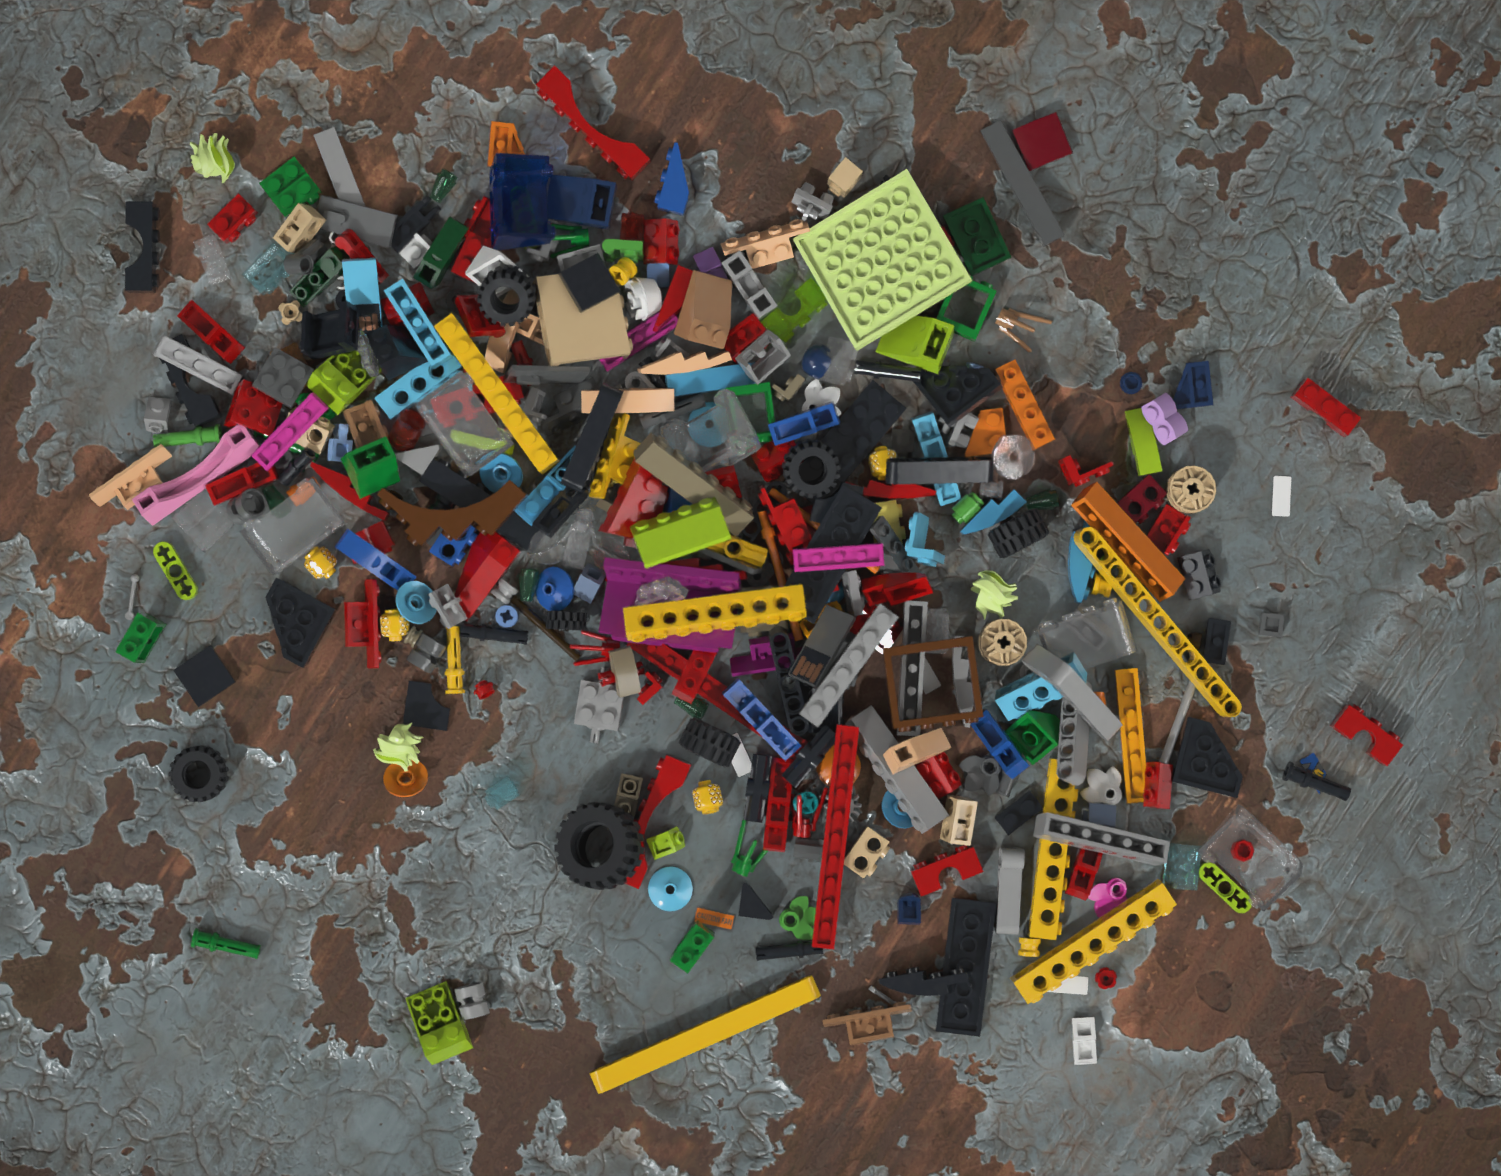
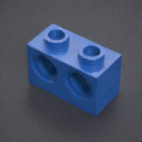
M471 526L466 536L459 541H456L454 538L450 541L440 533L429 552L451 566H454L455 563L459 565L466 555L463 552L467 545L471 546L478 536L475 533L477 528ZM449 544L453 545L455 548L454 555L446 557L443 553L444 547Z

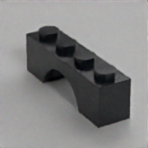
M126 201L125 224L136 229L143 241V251L140 258L133 265L125 268V291L128 293H156V287H159V274H156V265H159L160 256L159 252H156V243L160 241V232L156 229V221L160 220V209L156 207L153 201Z
M181 334L172 338L191 348L185 335ZM159 358L161 363H166L169 369L166 374L171 384L175 383L178 389L176 396L180 404H185L187 412H185V416L190 425L194 424L195 427L203 426L223 417L213 396L197 394L190 388L186 379V371Z

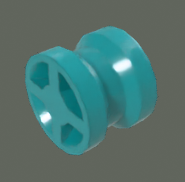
M811 792L798 793L793 799L792 805L797 812V796H802V814L813 813L818 807V799Z

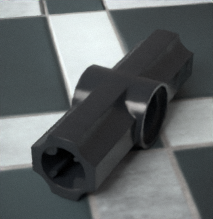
M826 725L822 727L812 741L808 742L795 756L796 759L781 776L796 788L805 779L807 774L813 771L825 758V754L835 743L836 733Z
M753 753L750 777L747 780L745 794L747 799L744 809V820L759 823L763 821L765 801L768 799L770 785L769 773L772 756Z

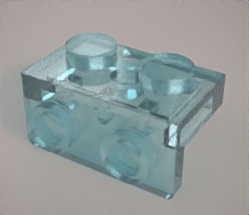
M1170 843L1167 864L1164 866L1163 884L1165 887L1197 891L1202 846Z

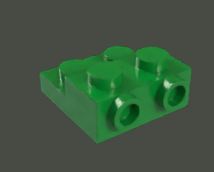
M292 157L259 183L286 219L298 203L312 205L320 199L319 195L322 193L295 157Z

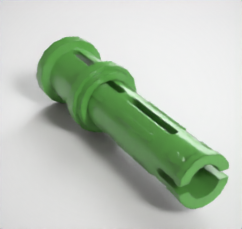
M215 424L213 427L202 428L197 426L194 430L153 434V438H155L153 439L154 447L160 444L167 447L193 443L199 446H203L204 443H219L223 436L220 424Z

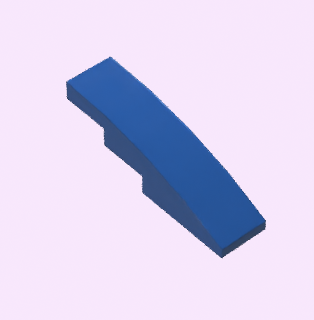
M739 678L722 692L726 699L785 761L801 747L798 741Z

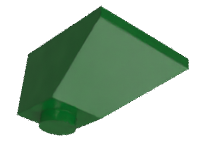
M1029 710L1009 726L1005 733L1020 753L1034 765L1059 745L1060 720L1053 714Z

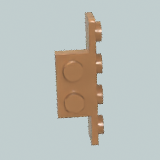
M897 1002L893 1004V1007L884 1009V1006H875L871 1008V1011L862 1013V1010H853L849 1012V1015L840 1017V1014H831L822 1022L824 1027L846 1024L850 1045L894 1038L891 1015L912 1012V1007L910 1004L906 1005V1002Z

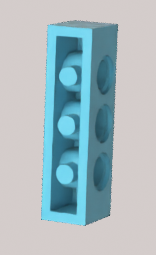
M401 279L385 289V294L430 365L436 369L453 358L406 282Z
M447 345L446 347L453 358L441 365L444 368L442 376L435 377L433 375V367L428 361L409 371L375 397V400L390 420H401L408 414L407 410L413 405L415 408L426 401L425 396L431 392L433 394L437 393L444 387L443 383L448 379L453 381L462 374L460 370L463 369V366ZM418 379H425L426 387L420 391L416 390L415 382ZM401 392L408 394V401L404 404H399L397 401V396Z
M1074 652L1061 658L1087 683V672ZM1032 672L996 690L995 701L1007 720L1010 721L1014 718L1019 719L1027 711L1038 710L1047 702L1053 699L1059 700L1063 696L1053 685ZM1042 686L1047 688V690H1039L1038 687ZM1020 696H1025V697H1027L1028 699H1026V700H1021V699H1019L1018 697H1020Z

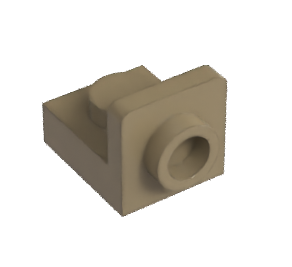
M799 374L796 377L791 376L784 384V387H786L785 391L776 384H773L771 386V389L774 390L772 395L781 402L784 400L789 402L803 385L805 378Z

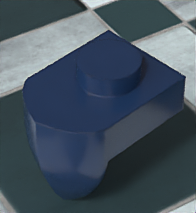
M907 892L897 900L898 924H921V898L917 894Z

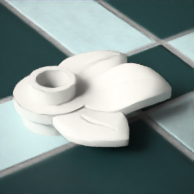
M818 379L811 381L804 392L806 401L803 403L802 411L808 410L811 405L819 406L832 401L836 404L840 397V388L826 387L823 389ZM835 406L839 417L841 415V411Z
M1113 766L1106 773L1099 769H1088L1087 781L1089 787L1080 792L1082 798L1088 803L1118 804L1122 798V791L1119 788L1122 778L1119 771ZM1108 791H1114L1115 795L1113 798L1107 797Z

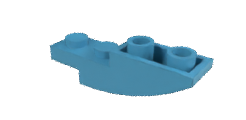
M576 446L546 475L544 480L514 511L530 526L533 525L534 520L556 495L565 489L566 486L560 483Z
M1084 520L1082 528L1090 527L1089 524ZM1073 531L1068 550V576L1075 602L1082 603L1083 599L1087 600L1090 587H1087L1088 579L1093 578L1096 568L1088 558H1085L1086 556L1075 544L1073 538L1075 531ZM1084 532L1082 535L1085 543L1090 541V535L1087 532Z

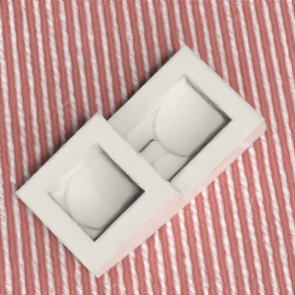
M1094 1017L1072 1018L1074 1065L1097 1064Z

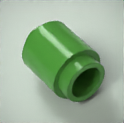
M971 492L969 495L963 496L951 508L954 512L951 516L959 524L962 522L968 524L982 510L981 507L984 503L974 492Z

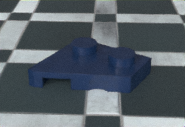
M1209 361L1186 363L1173 398L1177 410L1214 405Z

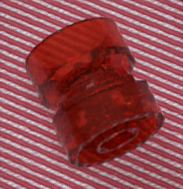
M402 410L398 414L388 435L390 444L400 451L412 450L416 446L419 436H421L425 427L423 416L414 410Z

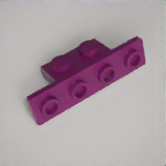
M788 633L794 661H796L803 647L795 648L793 634ZM777 635L773 641L781 643L785 637ZM769 636L749 639L751 655L729 659L733 677L776 670ZM782 656L779 658L778 662L781 664H785L790 660V658L787 656Z

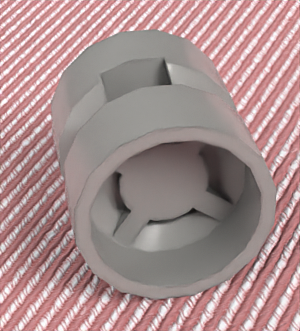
M483 982L454 989L457 1001L461 1002L459 1007L461 1020L472 1019L490 1013L488 1003L483 999L485 995Z

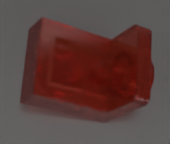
M622 213L620 240L642 241L644 215Z

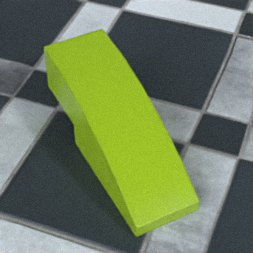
M1142 408L1124 411L1138 476L1162 472L1153 427L1145 419Z

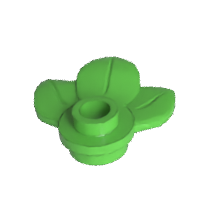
M800 896L792 900L789 909H785L779 917L781 927L787 931H792L795 937L800 940H812L813 937L812 926H814L816 908L808 906L807 896ZM789 915L795 918L791 924L786 922V918Z

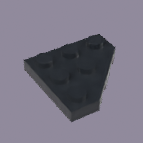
M956 365L941 366L939 374L923 369L922 377H920L922 379L921 382L913 381L949 428L1003 388L989 368L980 367V369L967 368V366Z
M275 578L265 598L280 642L283 658L305 668L336 609L283 580Z
M1187 717L1172 782L1238 798L1243 776L1215 732L1211 722Z

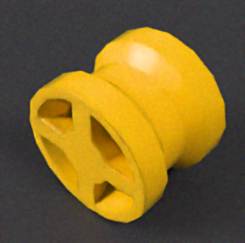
M622 257L618 260L617 264L610 267L609 272L616 284L625 285L629 278H633L637 274V267L631 259Z
M1095 573L1091 594L1096 595L1099 593L1109 598L1112 590L1111 585L1100 573Z
M1019 937V943L1021 944L1018 950L1019 956L1040 957L1038 945L1041 943V938Z

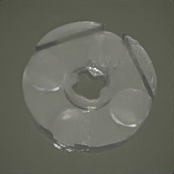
M1010 434L999 438L993 448L992 458H994V469L1000 476L1008 479H1019L1018 477L1030 472L1034 465L1035 452L1032 451L1031 443L1026 437ZM1015 451L1014 455L1017 456V459L1010 461V454Z

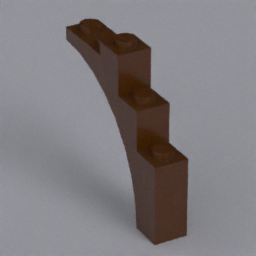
M511 480L483 501L452 510H430L413 506L400 500L384 488L377 494L381 498L378 501L387 510L390 508L394 509L398 513L395 517L404 525L410 524L405 530L408 534L406 538L414 546L420 544L423 547L440 528L443 529L441 533L448 540L452 541L454 538L456 541H459L475 522L478 524L476 528L483 535L486 536L489 533L493 536L514 513L516 508L528 497Z

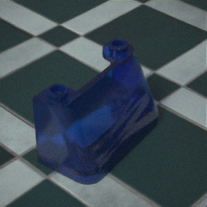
M495 154L489 173L492 249L502 251L550 244L551 240L555 239V226H552L551 222L548 221L547 182L553 176V164H550L549 156Z

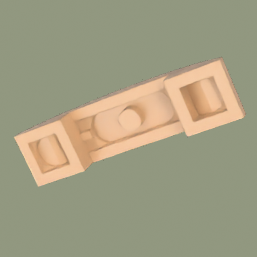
M511 289L508 291L503 303L516 304L519 302V296ZM518 322L515 323V326H509V323H506L504 327L506 333L502 337H489L485 359L495 371L504 374L506 372L512 355L510 348L519 326Z

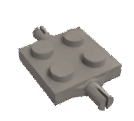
M601 667V673L611 670L609 668ZM602 679L593 682L581 680L574 724L584 725L592 729L589 742L599 744L600 730L619 731L624 697L620 698L617 695L616 685L614 684L602 687L599 683Z

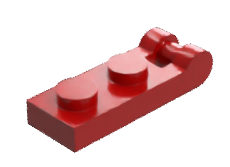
M346 229L335 239V245L339 249H344L350 259L375 258L352 229ZM376 259L378 282L380 285L389 274Z

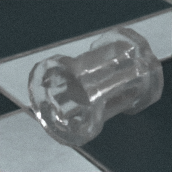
M1003 481L980 483V499H983V497H993L1002 500Z

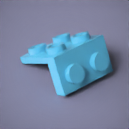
M914 512L913 517L911 516L909 520L910 538L905 543L907 556L917 560L918 563H922L924 566L936 567L937 564H944L945 555L935 550L924 549L929 517L920 512Z

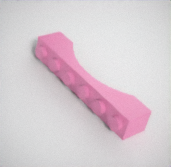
M238 424L222 436L215 449L196 467L171 481L148 487L134 497L132 501L140 514L153 526L206 489L205 485L220 479L250 458L260 445L248 428Z

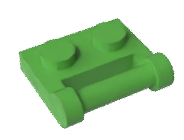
M606 239L602 243L603 257L608 263H612L622 257H627L634 263L643 261V241Z

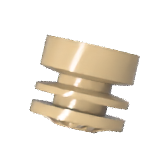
M1198 466L1183 467L1172 473L1167 479L1164 489L1167 493L1165 498L1171 507L1181 513H1197L1209 507L1214 500L1216 484L1212 475L1204 468ZM1194 484V485H1195L1194 489H1195L1197 492H1196V493H1192V494L1190 495V494H1188V493H1189V489L1187 488V486H1191V485Z
M996 619L987 623L981 629L978 636V648L981 655L988 662L994 665L1008 666L1016 663L1024 655L1027 648V637L1024 629L1018 623L1009 619ZM1005 636L1006 641H1009V645L1004 646L1002 649L1001 644L997 643V641Z

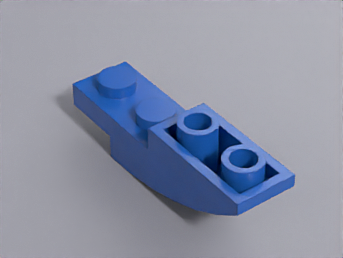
M348 528L335 545V548L397 591L403 584L414 581L416 578L414 574Z

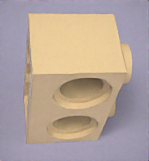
M845 157L829 176L828 190L836 197L841 195L845 198L861 179L863 171Z
M298 203L273 239L287 252L297 253L313 239L326 219L312 206Z
M296 406L288 413L287 418L297 408ZM320 417L296 443L305 448H310L320 455L327 448L335 425L331 424L327 418ZM314 430H319L322 433V437H318Z
M947 795L945 810L949 816L943 819L940 839L950 844L971 846L978 802L968 797Z
M866 826L846 854L844 865L862 878H865L866 875L870 877L877 868L875 864L879 857L884 858L890 847L887 846L889 840L869 826ZM871 838H877L880 841L878 849L870 850L867 843ZM863 856L867 859V865L864 868H857L854 862L857 857Z

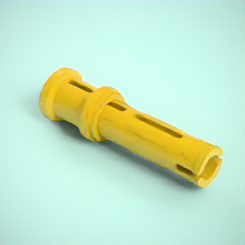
M453 626L449 629L446 627L448 669L445 671L447 676V690H445V694L465 693L462 677L465 671L461 669L460 626Z

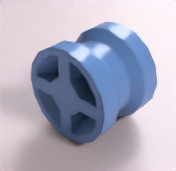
M504 605L497 610L495 618L500 626L509 628L517 623L519 615L514 607Z

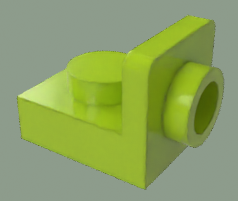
M677 826L646 839L654 860L677 852L685 847L684 836Z

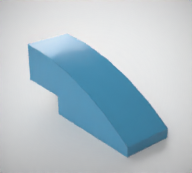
M1012 490L999 505L991 499L960 533L964 535L989 528L1015 513L1027 501L1015 490Z

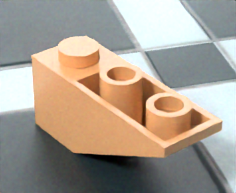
M942 728L892 746L883 756L892 774H895L952 747Z

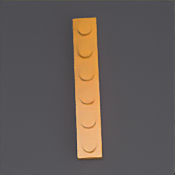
M1138 668L1114 670L1118 717L1119 721L1123 724L1120 728L1126 803H1139L1144 801L1146 757Z

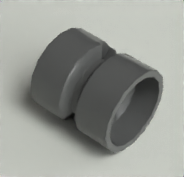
M256 489L245 490L229 501L227 515L237 525L248 524L266 511V498Z
M422 633L416 642L417 649H412L406 660L431 674L437 665L436 659L442 657L447 647L429 635Z

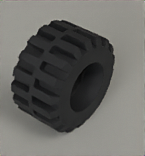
M505 265L503 269L501 266L496 267L494 271L491 270L485 276L479 288V296L477 298L478 303H481L479 309L480 311H485L484 317L486 319L492 318L491 322L494 324L501 322L500 326L504 327L506 323H509V326H515L516 322L520 324L524 318L527 319L537 298L535 291L537 287L536 284H532L534 279L532 276L527 277V271L524 269L522 272L519 271L518 266H514L513 269L510 268V265ZM499 287L513 289L519 296V302L516 304L501 302L496 295L495 289Z
M805 439L804 442L799 441L796 443V446H791L788 454L784 456L785 461L782 462L783 476L790 488L799 495L807 496L808 498H813V496L818 498L823 493L828 494L830 492L829 489L836 486V480L840 477L839 470H841L838 462L839 459L834 451L819 440L811 441L810 439ZM809 456L819 457L824 464L823 473L813 481L802 479L798 472L800 463Z
M1035 508L990 530L988 537L999 557L1007 558L1045 538L1049 534V530L1038 509Z
M690 718L679 741L683 748L723 767L730 766L741 743L738 738L697 718Z
M194 746L182 750L180 754L174 757V762L170 764L172 768L169 771V776H171V781L169 782L171 786H174V792L176 794L179 793L182 799H187L189 802H204L218 796L221 790H224L226 787L225 783L229 778L227 776L229 769L225 765V758H222L220 756L221 753L214 751L211 747ZM194 761H203L210 768V780L203 787H196L188 780L187 770Z

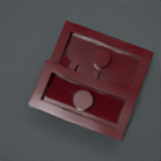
M1057 112L1013 130L1029 171L1073 154Z

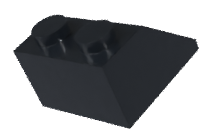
M386 324L366 334L378 364L387 380L428 362L407 327Z

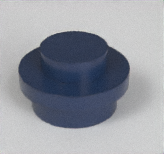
M1128 372L1121 377L1120 387L1127 394H1135L1142 387V379L1137 373Z

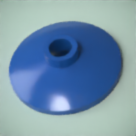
M549 567L543 570L536 581V597L539 603L549 611L565 609L570 604L574 594V584L571 576L560 567Z

